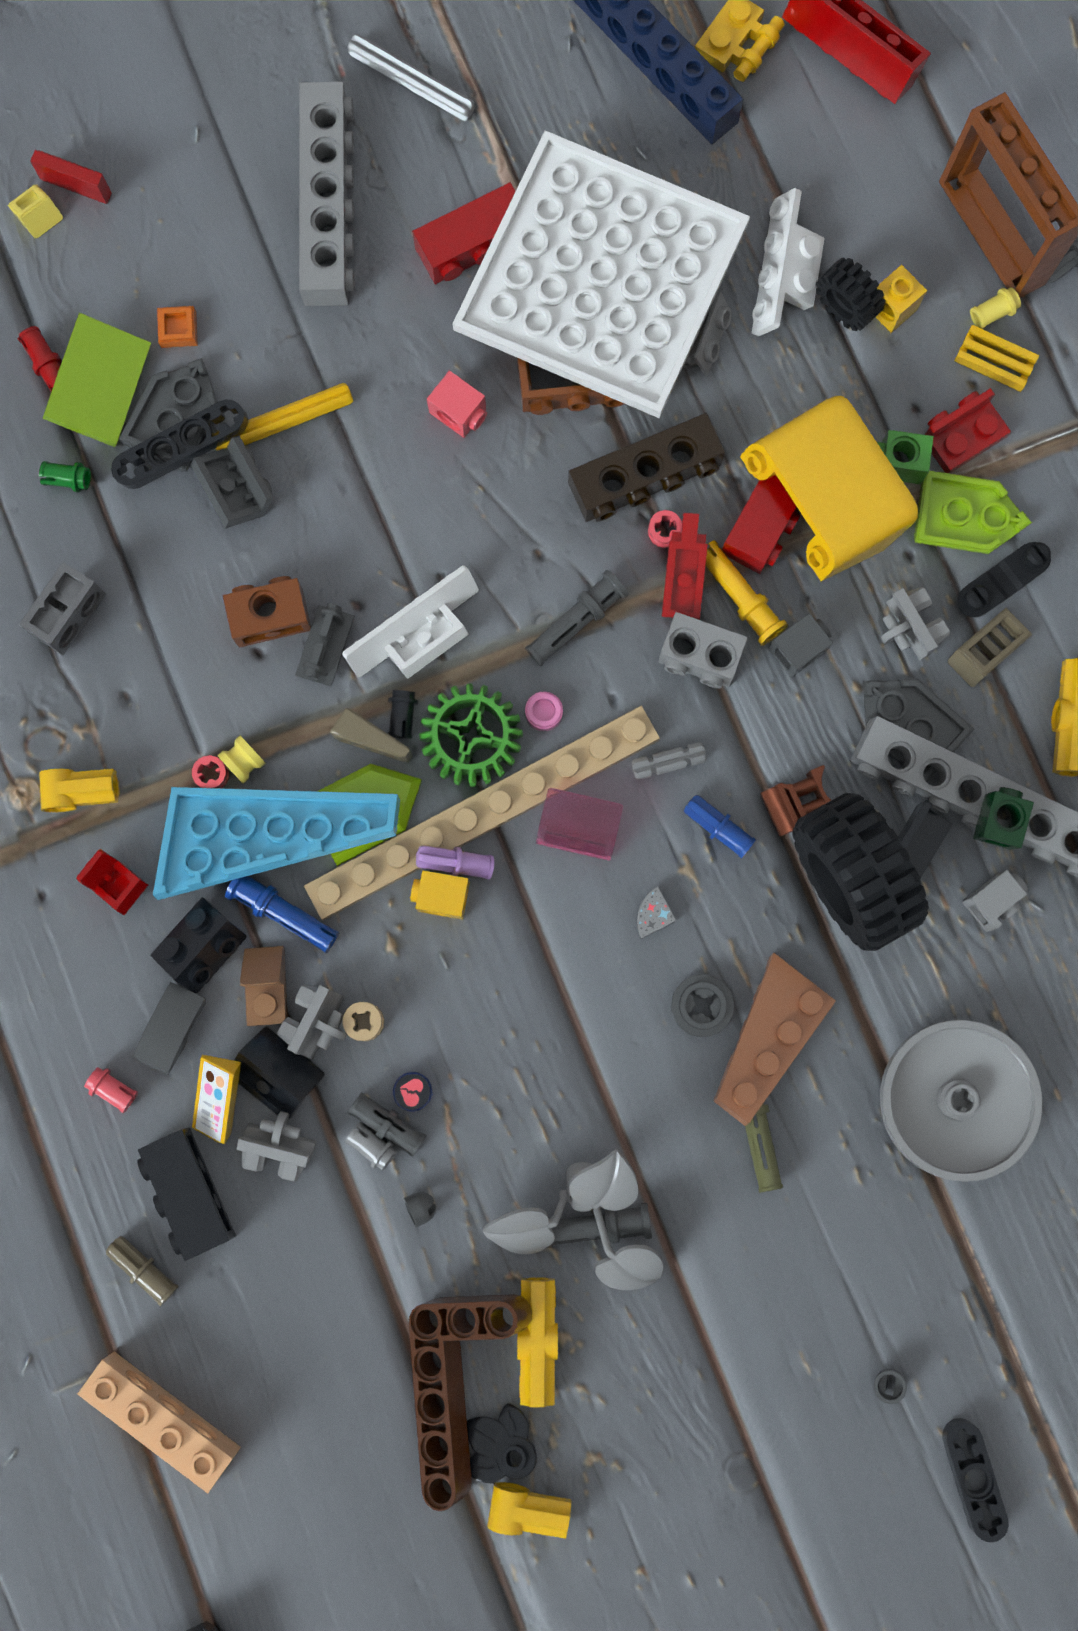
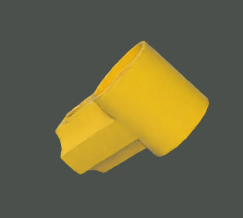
M48 769L39 772L41 811L68 812L76 810L77 806L118 803L120 788L117 773L114 769L75 772L72 769Z
M497 1482L493 1486L487 1527L491 1531L504 1535H521L524 1531L566 1539L572 1502L571 1499L530 1492L527 1487L519 1484Z

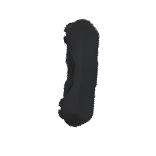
M1042 542L1024 544L990 570L969 583L959 592L957 598L960 611L969 617H980L1022 589L1049 567L1051 562L1049 547Z

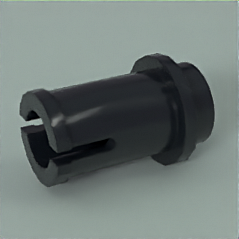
M393 690L392 697L388 698V702L392 703L388 734L394 738L399 736L398 738L412 739L414 705H418V700L415 699V692Z

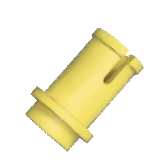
M1012 287L1008 289L1001 288L996 296L970 309L971 319L975 326L983 329L1006 315H1015L1016 309L1021 307V300L1018 293Z

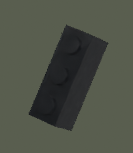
M190 1127L181 1129L138 1149L141 1157L137 1160L139 1170L146 1181L151 1180L156 1195L153 1196L155 1208L161 1218L166 1217L172 1230L168 1234L169 1241L177 1255L182 1254L184 1261H187L236 1237Z

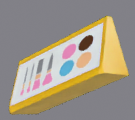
M202 1054L192 1128L218 1143L225 1144L232 1133L241 1062Z

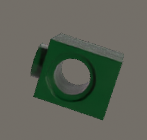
M1000 787L999 791L985 794L973 839L1009 850L1022 848L1034 802L1022 799L1023 792L1006 787ZM1001 806L1007 808L1011 813L1012 820L1007 828L1000 825L997 820V811Z

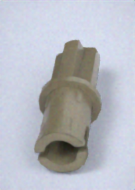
M119 1236L108 1246L106 1255L131 1277L129 1282L131 1284L136 1282L160 1307L179 1287L153 1264L154 1259L152 1257L148 1260L123 1236Z

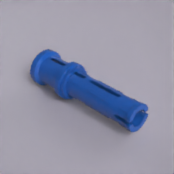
M250 876L230 882L225 892V898L230 901L236 899L253 910L252 914L256 917L263 918L267 916L289 931L312 943L324 953H327L335 943L339 935L338 931L326 926L308 913L278 896L277 888L272 885L266 887Z

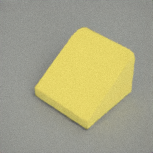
M34 184L7 205L34 238H39L63 219L62 214L51 198L37 184Z

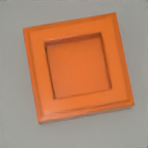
M194 306L157 308L158 343L161 348L198 346L197 317Z

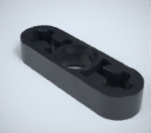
M962 1418L953 1419L944 1427L942 1440L968 1525L981 1540L997 1542L1006 1535L1009 1521L980 1430L970 1421ZM961 1429L968 1435H972V1438L967 1440V1447L969 1453L974 1458L966 1459L964 1450L957 1443H953L954 1440L959 1438L958 1431ZM972 1469H981L986 1476L984 1486L977 1491H971L965 1486V1476ZM971 1501H984L986 1509L993 1517H997V1519L991 1521V1529L987 1530L982 1524H978V1522L984 1520L983 1511L977 1502L971 1504Z

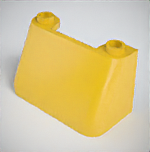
M841 395L824 400L754 442L740 455L748 472L758 480H766L775 474L777 475L814 532L815 536L807 545L806 558L809 566L814 570L820 581L830 578L884 551L917 520L918 507L915 499L853 405L847 398Z

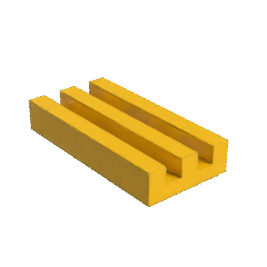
M971 325L954 361L1021 392L1039 355L975 325ZM967 350L973 351L983 357L988 358V361L996 365H1003L1009 369H1012L1020 373L1021 375L1020 377H1018L1008 371H1005L995 365H992L980 358H977L967 353Z

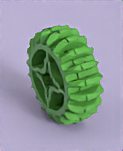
M471 683L466 684L467 694L460 695L457 686L451 687L452 699L448 700L443 693L438 695V700L442 705L441 708L433 704L428 705V712L435 718L425 717L421 719L422 726L431 729V731L420 733V741L432 742L422 748V753L424 756L435 755L429 762L431 769H436L444 764L440 772L442 779L448 778L452 771H454L455 785L459 786L462 783L464 775L469 776L470 787L476 786L477 775H482L485 784H490L491 777L489 771L494 770L497 776L503 777L505 772L500 763L503 762L508 766L515 764V759L507 752L520 753L521 745L511 740L522 738L523 731L519 728H510L520 722V717L518 714L506 716L513 709V704L511 701H508L498 706L502 699V693L499 691L495 692L489 699L487 698L488 686L482 685L479 695L474 694ZM473 707L465 720L445 722L454 712L463 708ZM485 710L494 715L501 724L503 738L494 736V732L488 731L482 726ZM476 722L477 735H482V737H474L467 748L465 735L460 736V734L469 733ZM440 733L448 735L450 739L460 744L457 761L450 758L442 749ZM480 749H498L487 760L476 764H469L476 751Z

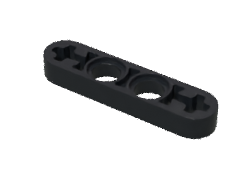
M225 399L120 453L112 462V475L118 483L128 489L141 488L192 461L195 457L201 456L230 441L232 437L241 435L248 426L247 413L239 403L233 400ZM229 410L233 414H238L234 417L235 424L231 427L226 423H221L225 420L224 413ZM209 419L217 425L215 428L219 431V434L216 436L214 430L207 423ZM196 426L203 427L206 431L204 442L197 446L190 445L187 441L189 430ZM161 444H169L173 449L171 459L165 463L156 462L154 457L156 448ZM145 454L146 460L153 466V469L149 470L143 464L145 460L141 458V455ZM128 463L134 466L141 465L134 470L135 477L133 479L123 475L127 471L126 464Z

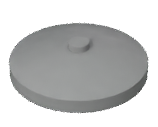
M954 1020L935 1023L916 1031L895 1050L882 1077L880 1107L883 1122L891 1140L903 1156L912 1164L931 1175L943 1179L969 1182L984 1180L1006 1171L1027 1152L1035 1139L1041 1122L1042 1091L1033 1064L1021 1047L1009 1036L983 1023Z

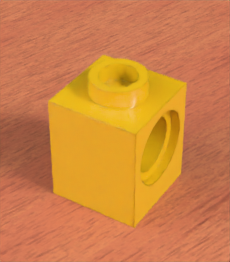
M902 264L877 287V289L883 291L884 296L882 298L886 304L883 306L885 308L876 318L892 333L918 310L927 292Z
M422 870L421 880L414 878L410 901L416 902L415 909L418 912L463 920L470 885L469 878Z

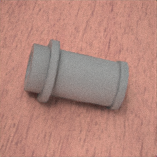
M359 1122L355 1127L357 1129H352L345 1143L352 1146L372 1162L370 1167L373 1169L378 1167L383 1171L393 1160L397 1151L392 1148L393 1143L391 1141L385 1143L366 1128L362 1122Z

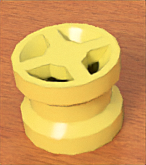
M241 735L234 740V746L229 751L223 750L217 755L243 784L249 779L250 772L255 768L261 769L266 764Z

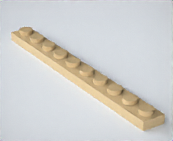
M641 705L304 885V888L321 920L324 921L421 869L416 866V853L420 846L426 845L451 850L454 847H462L655 744L660 740V737Z

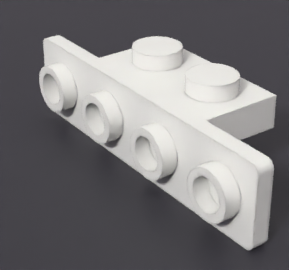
M793 188L775 198L770 207V223L768 235L764 242L765 253L762 270L758 278L757 301L752 313L753 326L751 333L758 337L780 326L784 301L803 310L814 306L817 289L816 281L819 276L825 238L797 224L802 191L797 188Z
M462 565L343 651V657L356 676L362 677L386 658L390 657L408 679L469 635L464 625L451 612L479 591L469 569Z

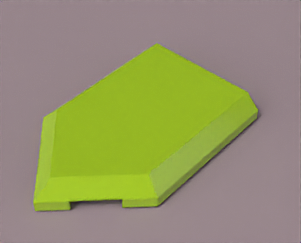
M929 471L921 483L914 542L990 554L1032 522L1023 511L1020 512L1008 497V491L1000 481Z
M370 763L317 792L398 794L400 807L397 836L407 829L422 779ZM393 837L331 853V856L336 865L339 866Z

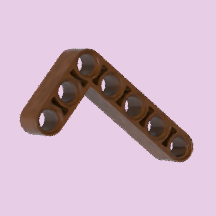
M521 1295L439 1297L416 1306L409 1316L421 1488L424 1501L433 1510L445 1511L468 1495L472 1483L460 1341L505 1339L528 1327L532 1320V1309L529 1302ZM504 1307L512 1313L513 1325L505 1321L503 1317ZM467 1309L470 1310L475 1317L474 1327L470 1325L467 1321ZM430 1311L437 1316V1328L430 1321ZM433 1352L441 1360V1369L433 1362ZM436 1394L443 1399L445 1405L444 1410H442L438 1406L436 1402ZM439 1436L446 1441L448 1452L441 1447ZM443 1479L449 1483L452 1491L451 1494L443 1487Z

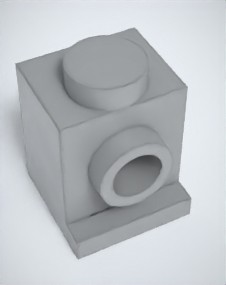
M1004 870L995 874L964 899L962 903L983 929L988 932L1002 925L998 917L1004 921L1021 908L1018 901L1027 895L1028 887L1017 874H1010L1008 870Z

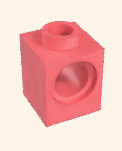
M450 370L427 398L429 413L463 438L466 437L471 429L476 431L487 416L485 395Z

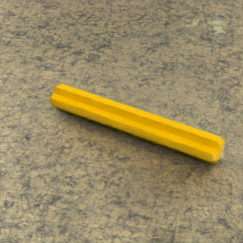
M346 383L338 384L249 419L247 428L239 436L244 445H248L347 406L353 402L352 394ZM230 441L215 448L216 451L227 448Z

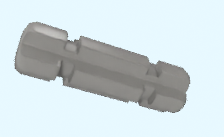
M701 742L687 745L686 749L678 747L652 754L651 758H647V756L636 758L632 761L633 774L637 780L651 777L652 773L660 775L686 768L687 764H691V766L702 764L707 760L706 751Z

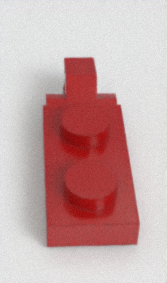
M684 512L681 532L672 531L668 548L662 617L673 618L675 612L700 620L708 544H706V534H697L699 514Z

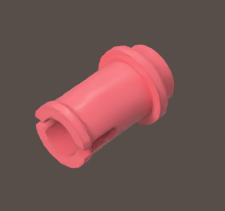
M97 1067L84 1085L85 1088L90 1090L88 1094L92 1097L95 1094L124 1114L135 1100L138 1092L109 1075L111 1071L108 1068L102 1070Z

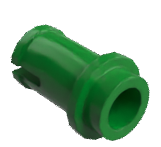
M43 461L40 465L39 477H46L40 479L41 485L68 487L78 493L82 489L87 490L90 486L89 467H84L81 462H76L74 465Z

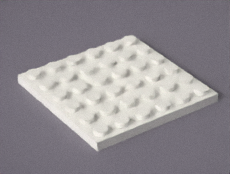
M545 130L452 323L453 330L660 418L744 235L750 216Z

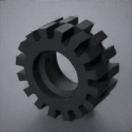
M840 258L816 281V286L818 287L816 292L822 296L820 298L821 303L828 306L826 308L829 314L833 313L835 315L834 319L838 323L843 321V326L847 329L851 327L852 331H857L858 329L861 331L885 308L883 306L886 303L882 298L884 293L882 290L877 289L879 283L877 280L872 281L870 278L872 274L868 270L864 272L860 263L857 262L854 265L853 259Z

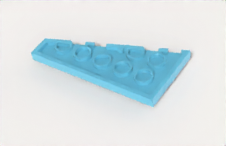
M171 787L153 896L157 900L394 837L397 832L400 798L398 794Z

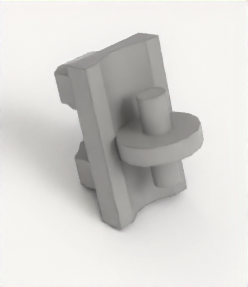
M924 587L908 592L902 588L892 594L893 597L886 602L892 614L883 618L889 631L883 634L881 639L884 644L895 640L901 652L912 647L918 659L922 660L930 656L938 645L951 633L944 620L940 617L926 625L923 622L919 613L932 605L931 598Z
M305 984L301 985L295 997V1003L307 1009L301 1022L287 1017L277 1032V1035L289 1044L287 1049L295 1054L313 1059L319 1047L327 1050L333 1037L344 1041L347 1033L338 1029L344 1014L337 1011L344 996L321 985L318 988Z
M281 1111L276 1122L262 1119L260 1126L248 1123L243 1136H240L238 1139L236 1150L242 1151L243 1169L255 1172L262 1171L266 1165L267 1158L280 1161L278 1176L295 1182L315 1151L316 1140L300 1137L301 1128L288 1125L289 1113Z

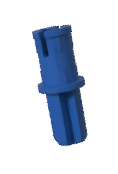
M695 795L685 806L684 813L711 834L709 836L710 839L717 838L739 855L738 857L740 858L747 853L756 841L754 837L752 838L729 819L730 814L723 815L699 795Z

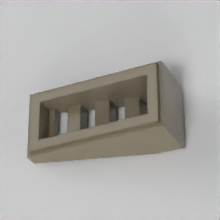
M1005 608L959 647L948 659V664L971 687H975L1030 638L1032 633ZM999 624H1000V625L1008 632V634L1014 639L1013 642H1011V641L997 628V626H998ZM987 635H989L1003 650L1001 651V650L987 637ZM975 645H978V646L985 652V654L991 659V661H989V660L975 647Z
M350 708L344 710L330 731L333 738L340 742L409 763L413 757L411 750Z

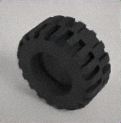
M844 793L797 820L792 836L795 840V849L800 856V862L808 874L809 881L817 891L818 897L828 909V913L855 945H858L862 950L877 951L924 923L929 906L928 901L925 899L926 892L924 886L921 885L919 880L920 876L916 868L913 867L908 852L899 842V837L888 826L882 814L877 812L868 800H864L863 796L859 794Z

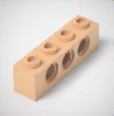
M115 1351L101 1360L77 1394L207 1494L241 1448Z

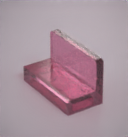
M549 788L538 828L536 844L611 861L623 805Z

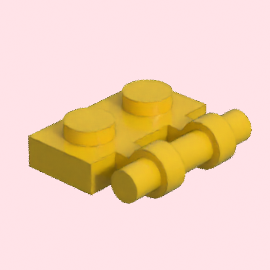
M728 0L696 43L695 49L711 66L722 73L731 62L735 64L737 68L733 72L734 77L744 82L750 73H755L762 64L761 58L767 49H772L780 39L779 33L785 26V23L779 16H774L769 24L762 25L760 21L763 19L764 9L749 0ZM748 38L755 41L750 49L742 48Z

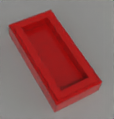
M40 150L34 151L30 162L40 180L96 201L108 203L112 193L102 173Z

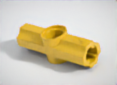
M1078 658L1062 661L1059 698L1054 704L1051 716V728L1053 732H1056L1052 773L1067 777L1078 776Z
M546 1277L521 1278V1296L531 1305L532 1320L528 1327L517 1333V1360H520V1405L529 1407L555 1405V1360H558V1323H555V1279Z

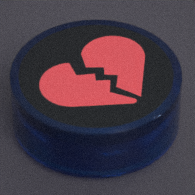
M405 1073L394 1084V1100L403 1110L409 1112L419 1111L425 1108L432 1099V1084L422 1073Z

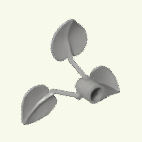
M618 1149L613 1150L605 1158L594 1164L578 1162L567 1168V1190L559 1192V1202L554 1215L550 1219L547 1212L543 1209L533 1207L522 1208L506 1213L483 1227V1233L487 1238L510 1252L517 1254L537 1253L546 1249L554 1242L555 1234L552 1228L558 1225L566 1202H569L576 1211L585 1212L593 1209L604 1251L608 1256L598 1261L595 1265L596 1275L602 1283L617 1290H637L661 1279L663 1272L662 1258L651 1247L637 1244L628 1245L620 1248L617 1252L611 1247L600 1206L611 1211L622 1210L634 1203L638 1196L636 1175L627 1159Z

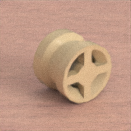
M358 1002L347 1008L343 1015L342 1024L349 1037L356 1041H370L381 1034L384 1028V1016L377 1006L368 1002Z

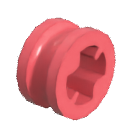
M663 510L655 513L650 519L648 527L649 539L657 547L668 548L672 531L681 532L682 521L673 511ZM663 521L669 522V528L672 526L675 528V530L670 531L669 537L660 536L661 531H655V528H660Z
M212 755L203 756L194 763L192 778L200 788L223 789L229 779V770L218 757ZM214 765H218L219 768L215 769V771L220 774L217 780L209 779L207 783H204L202 780L206 777L202 774V770L205 767L211 769Z

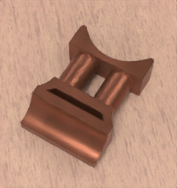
M824 765L810 770L806 774L807 778L794 784L779 783L760 793L780 837L793 832V828L799 818L831 801L822 786ZM814 792L817 799L802 805L799 798Z

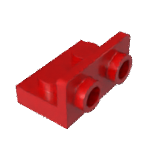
M991 388L980 395L977 391L972 392L958 403L960 408L950 414L944 410L927 423L929 429L925 435L934 436L931 454L945 473L950 474L1007 438L1011 433L1009 427L990 402L995 396Z

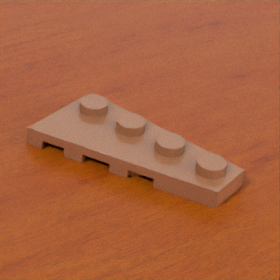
M775 953L769 957L761 984L758 985L754 995L752 1007L747 1019L743 1023L739 1040L729 1059L713 1100L744 1126L753 1119L836 1002L835 999Z

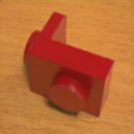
M99 849L76 877L77 881L94 891L122 915L128 912L148 886L145 881L127 866L102 849Z

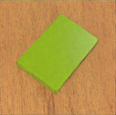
M79 312L42 419L116 447L151 342Z

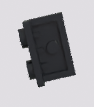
M201 897L150 956L174 981L188 990L198 993L226 960L235 953L247 935L232 924L209 901Z

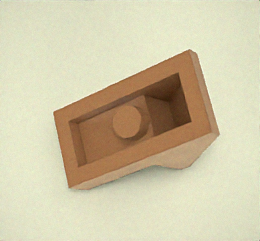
M284 946L244 949L240 986L245 987L247 1026L282 1024L288 1017Z

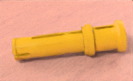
M715 540L709 542L705 566L738 606L737 612L741 621L746 620L759 636L758 642L760 645H766L787 628V622L779 620L767 605L769 600L765 595L755 593L718 546V543Z

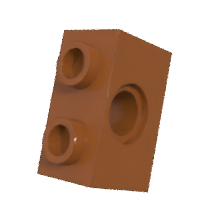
M280 576L271 579L268 585L255 588L253 585H241L233 588L232 593L223 595L231 636L239 648L308 632L311 629L303 588L298 578L291 579L289 576ZM268 602L276 604L275 611L271 615L265 617L258 615L259 608L263 604Z

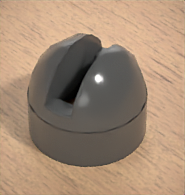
M418 1192L403 1198L416 1228L434 1217L436 1204H434L433 1197L428 1193Z
M884 1369L875 1378L874 1391L882 1402L896 1404L905 1397L907 1383L899 1371ZM888 1375L896 1376L893 1396L885 1394L888 1385Z

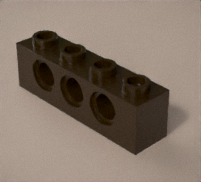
M704 413L569 470L568 484L585 522L593 519L600 522L616 514L617 509L628 504L631 507L644 504L651 498L652 494L664 490L665 493L675 491L682 487L687 479L697 475L699 478H705L714 474L722 464L725 451L707 413ZM682 451L690 456V460L678 462L673 458L672 454ZM642 466H651L657 473L654 476L645 477L638 472V469ZM609 480H616L623 487L618 491H609L603 484Z

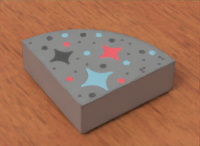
M659 887L650 891L639 907L637 930L641 939L676 921Z

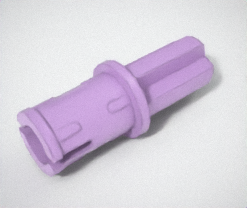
M422 845L416 853V866L423 869L448 872L453 876L461 874L489 880L494 870V856L463 852L461 847H454L451 850Z

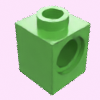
M888 430L883 441L877 442L903 482L921 485L929 473L934 436ZM893 452H903L907 455L909 462L898 461L894 457Z

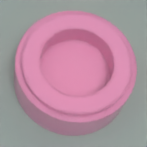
M538 692L532 695L525 706L526 720L531 727L538 731L554 729L559 725L563 716V706L560 699L550 692Z

